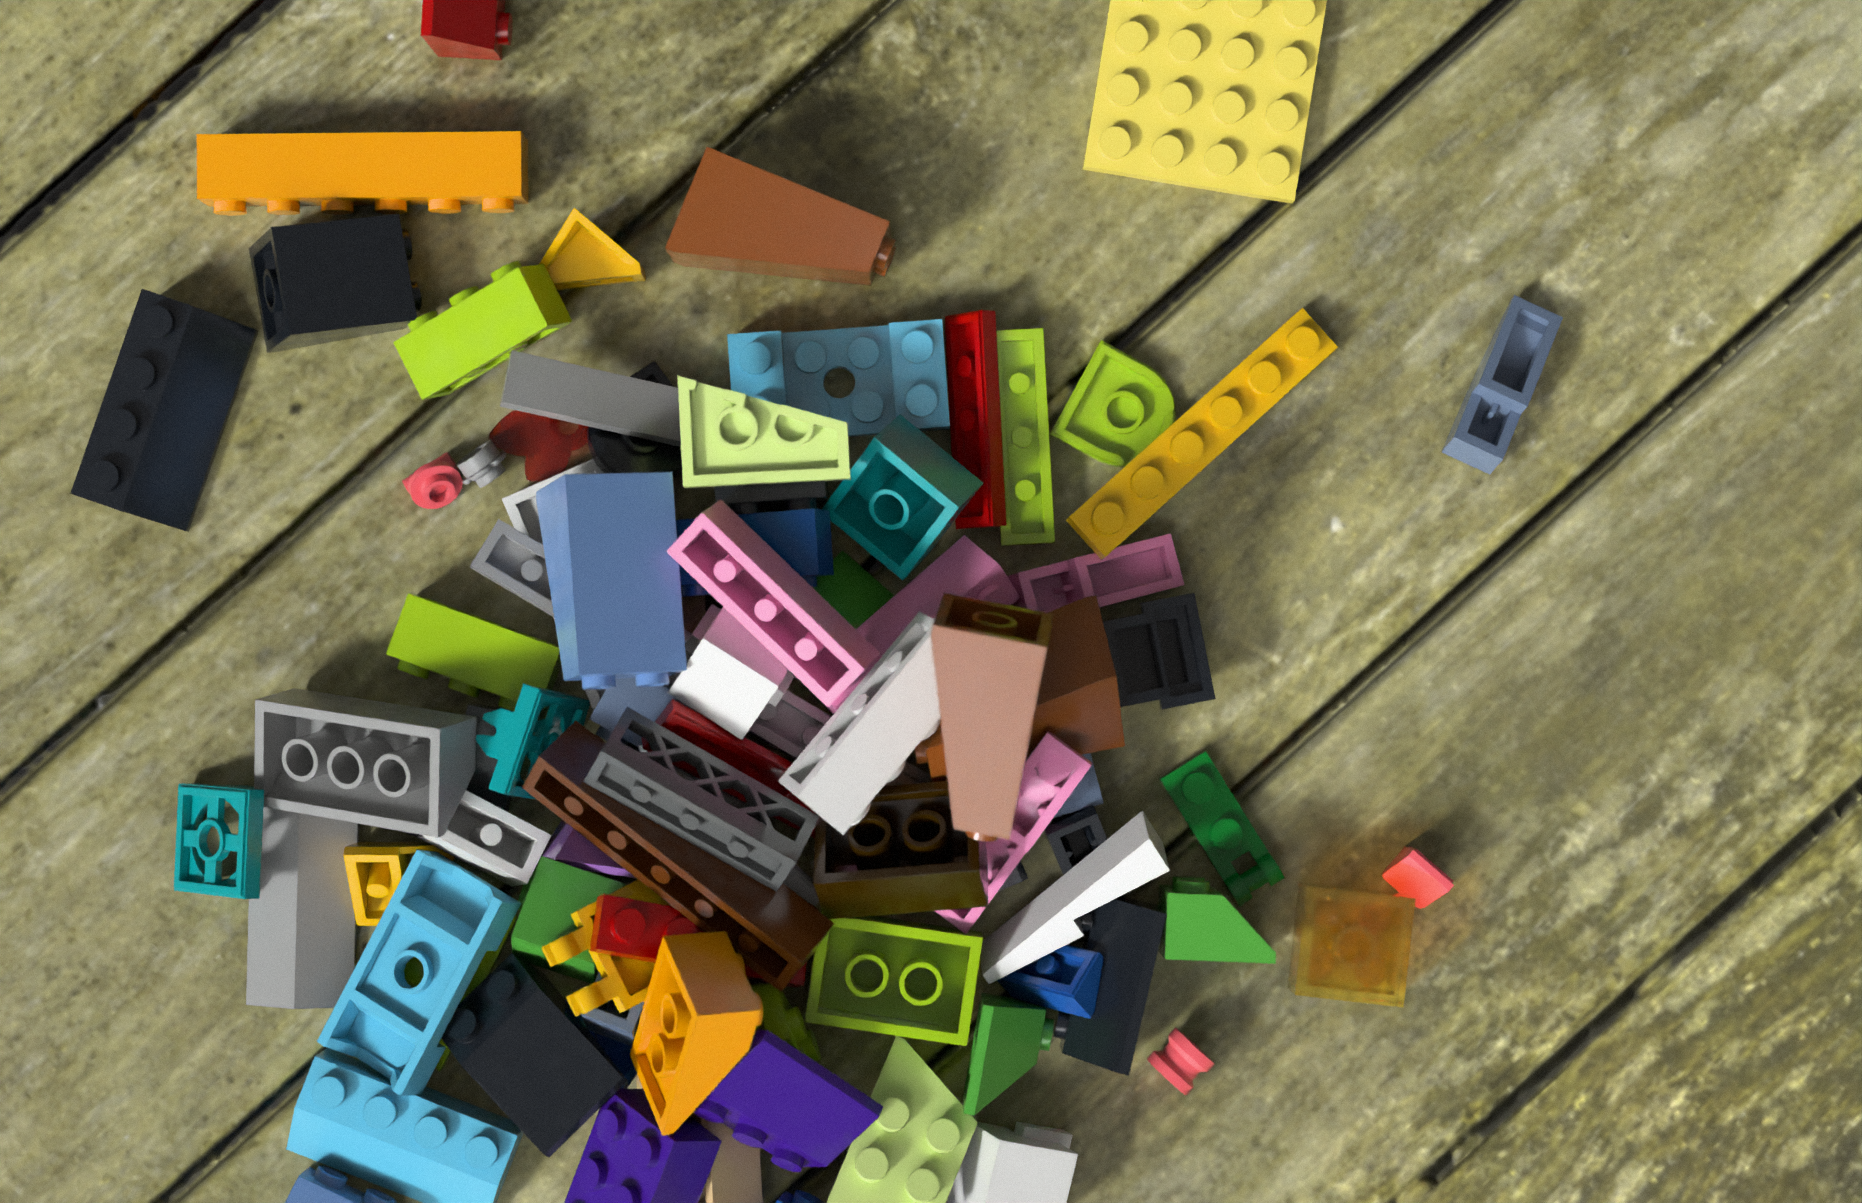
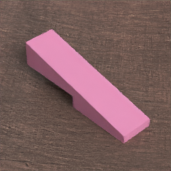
M1047 731L1025 762L1010 840L998 838L996 841L986 842L988 904L1093 764L1049 731ZM986 907L938 910L935 912L967 934Z

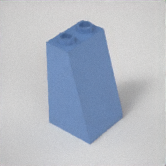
M672 472L565 474L536 492V502L564 681L582 680L583 690L616 687V678H636V687L669 685V676L687 670L679 563L666 552L677 540Z

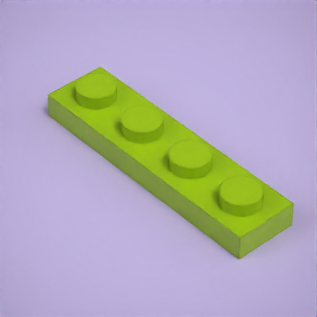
M1043 328L997 330L1007 526H1000L1001 546L1055 543Z

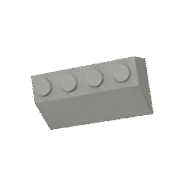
M296 688L255 699L254 789H264V807L440 837L445 834L475 772L476 717Z

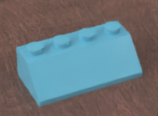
M327 1048L313 1059L294 1108L286 1150L422 1203H496L523 1132L511 1119L429 1087H425L422 1095L400 1096L392 1091L390 1079L360 1060Z

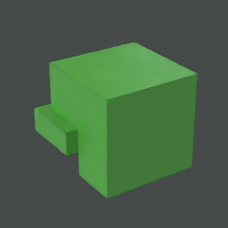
M541 856L528 883L523 885L518 898L521 905L518 909L520 914L511 935L512 953L530 964L590 984L594 983L599 971L588 949L551 967L541 947L577 929L570 915L571 913L595 902L598 896L610 894L626 885Z

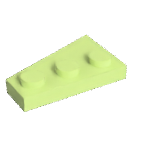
M678 376L684 488L851 479L847 422Z

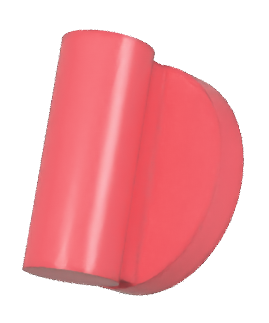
M448 452L432 462L424 464L413 474L402 480L412 500L418 506L426 509H437L450 504L461 492L463 484L461 482L462 477L458 471L459 468Z

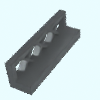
M626 707L583 781L776 892L797 863L819 819V816L629 707ZM626 729L648 740L652 752L639 753L621 743L620 740ZM685 761L696 768L701 780L688 781L677 775L672 763ZM734 789L744 795L749 807L737 809L726 803L721 790ZM781 816L800 827L794 841L775 831L769 818Z

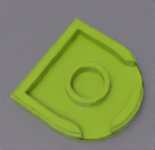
M1101 340L1052 429L1050 436L1100 463L1115 467H1125L1175 422L1174 399L1165 379L1155 369Z

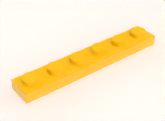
M1302 307L1070 515L1066 521L1096 555L1103 560L1334 352L1338 346Z

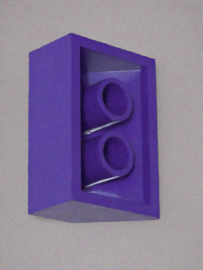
M755 1030L749 1051L694 1110V1113L707 1121L723 1123L734 1130L733 1138L740 1143L766 1150L772 1154L771 1161L780 1168L792 1172H801L803 1167H827L880 1116L883 1106L770 1031Z

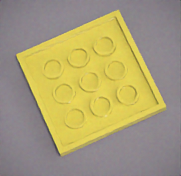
M1110 0L1082 170L1292 204L1296 196L1327 0Z

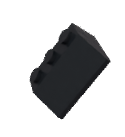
M1119 896L1080 916L1083 933L1086 934L1082 949L1098 952L1104 958L1096 1007L1091 1019L1061 1011L1057 1012L1053 1037L1061 1039L1060 1049L1062 1054L1129 1076L1167 915L1159 905Z

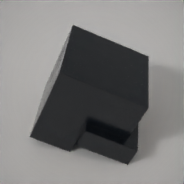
M1195 592L1140 603L1142 614L1103 621L1117 677L1120 707L1159 700L1160 708L1163 710L1216 699Z

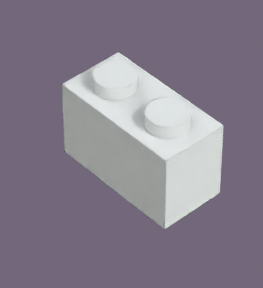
M465 790L445 834L440 837L419 834L417 838L513 887L528 883L551 835Z

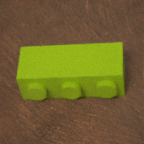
M520 261L506 264L491 273L490 276L493 280L491 284L481 290L478 286L467 288L449 299L452 307L438 315L437 311L428 312L408 323L411 332L393 343L422 400L453 393L509 360L512 350L522 352L573 322L544 264L522 266Z
M408 593L386 655L400 659L397 669L424 679H428L430 671L450 677L447 687L473 697H478L481 689L501 696L498 706L511 711L515 710L523 684L552 690L561 667L558 645Z

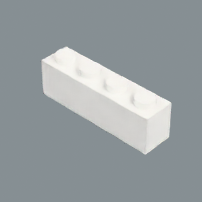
M920 611L778 780L779 783L843 835L850 826L859 823L866 816L873 798L886 783L893 781L900 775L905 767L906 758L922 740L929 738L940 725L941 719L931 643L934 619Z

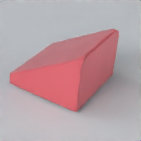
M1405 846L1382 873V877L1415 907L1420 909L1436 901L1454 886L1453 880L1419 850L1410 846Z

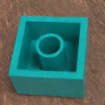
M900 414L873 438L851 468V479L843 480L822 509L830 510V520L900 579L904 580L929 555L983 485V482Z

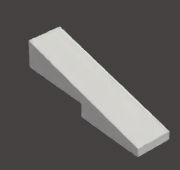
M1143 810L982 941L980 962L982 975L988 984L1084 936L1080 916L1170 871L1163 842Z

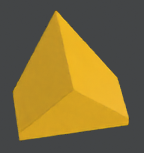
M575 208L539 263L545 265L557 290L646 281L645 270L642 265Z
M358 842L345 846L343 856L357 926L378 925L417 849L436 851L451 861L455 857L427 842Z

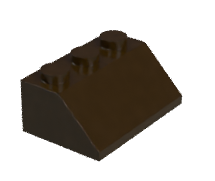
M948 781L883 786L871 801L870 809L866 816L859 823L850 826L844 835L819 816L815 825L813 884L823 915L828 919L988 907L986 842L973 839L966 835L965 831L953 828Z

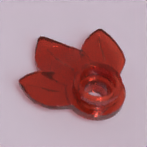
M514 410L497 423L488 437L494 445L506 453L526 456L525 475L528 481H543L562 473L566 469L572 451L579 450L588 444V426L578 424V428L573 434L565 435L559 427L561 420Z

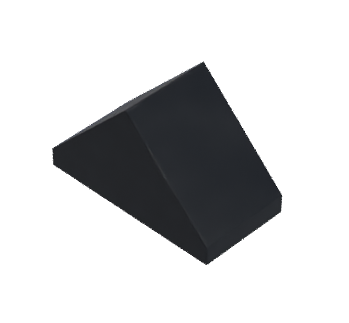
M1094 806L1057 816L1050 821L1044 830L1063 875L1107 840Z

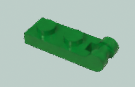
M1206 751L1200 752L1159 778L1239 907L1253 899L1251 893L1266 883H1269L1272 887L1285 879L1279 866L1268 852ZM1249 852L1256 865L1239 875L1231 862Z

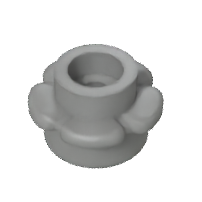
M488 440L476 447L456 464L465 476L461 482L469 484L475 481L479 488L491 483L506 470L501 463L506 457L505 451H499L492 440Z

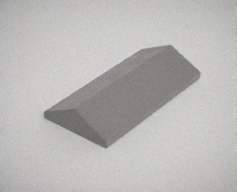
M264 807L260 898L249 899L246 1005L286 1009L335 1007L356 967L357 924L343 854L345 846L359 842L360 824Z

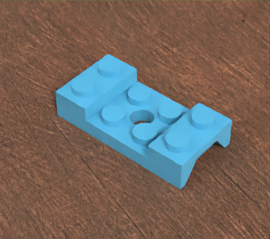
M942 319L892 322L889 325L785 333H782L780 330L727 334L732 391L847 422L849 437L877 435L900 414L921 432L950 430ZM837 368L848 370L855 378L853 391L844 398H834L824 389L826 375Z
M417 849L317 1042L324 1047L356 1057L390 1079L392 1091L400 1096L422 1095L446 1049L444 1045L439 1043L486 951H497L521 903L440 853ZM416 957L423 965L424 974L421 982L413 988L407 983L404 970L408 961Z

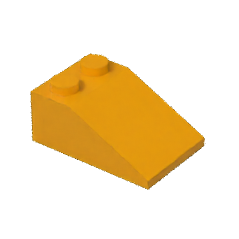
M726 931L663 936L630 1057L662 1136L674 1134L750 1049L756 1026H760L762 1023V1000L758 993L753 992L745 975L743 958L739 953H735Z

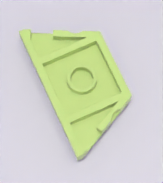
M896 1036L870 1097L883 1106L881 1114L851 1143L826 1203H946L978 1122L972 1115L964 1114L963 1105L907 1041L902 1037Z

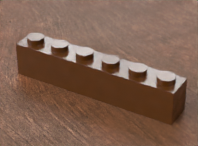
M575 720L538 757L522 788L705 933L726 931L735 953H739L742 956L744 963L782 992L813 955L835 923L784 883L776 892L584 783L583 781L604 747L605 742Z

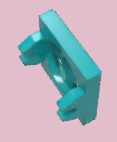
M523 684L514 711L501 708L484 713L482 719L495 726L496 734L494 736L477 734L475 740L487 756L498 759L488 789L504 795L536 799L522 788L525 781L521 779L520 771L525 756L527 755L531 762L526 776L527 779L538 757L575 720L584 725L590 701L575 695ZM550 706L546 719L537 721L540 711L544 707Z
M179 783L174 891L239 899L260 898L264 789H254V786ZM225 801L230 803L239 814L238 834H231L229 826L224 821ZM206 811H207V820H204V821L201 823V821H202V819H203V817H204V815H205V813H206ZM213 826L217 829L220 838L219 848L214 855L210 852L207 842L208 833ZM230 851L237 852L236 872L229 878H222V861L228 856Z

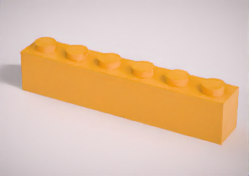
M521 131L197 134V199L209 207H214V214L230 216L247 214V206H267V213L275 215L300 214V206H321V213L352 214L354 213V205H375V212L381 214L407 213V205H428V211L431 213L452 214L461 212V205L482 204V211L487 213L514 212V204H528V140Z

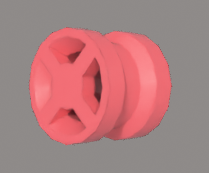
M1175 1027L1168 1034L1169 1043L1162 1050L1153 1051L1146 1059L1184 1095H1187L1193 1089V1080L1200 1072H1208L1215 1063L1194 1042Z

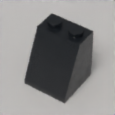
M399 214L271 227L249 248L267 353L402 330L407 328L408 323L414 321L417 318V313L421 311L420 289L417 282L410 279L407 262L412 258L411 237L406 228H401Z

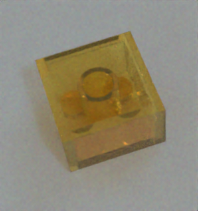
M1299 882L1287 988L1297 996L1404 1008L1415 898L1404 893Z

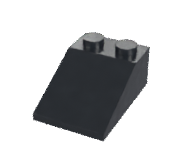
M513 953L498 965L458 1005L441 1037L460 1065L543 1155L551 1157L628 1081L579 1017H575L569 1004L547 976Z

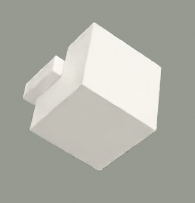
M711 604L685 645V650L692 653L686 663L687 670L679 674L668 693L742 740L768 702L776 707L795 675L726 608L722 607V609H719Z
M1017 1121L1014 1132L1007 1127L978 1122L951 1188L947 1203H1067L1078 1157L1076 1152L1070 1150L1073 1135L1065 1130Z

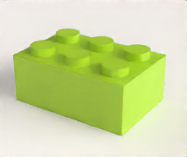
M878 916L830 919L835 924L815 951L805 1022L967 1046L983 941L982 932L969 930L965 934L958 928Z

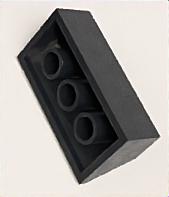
M142 289L70 494L189 532L258 330L189 304Z

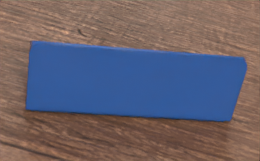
M1065 945L997 981L1014 999L1091 1019L1096 1007L1104 957L1098 952Z

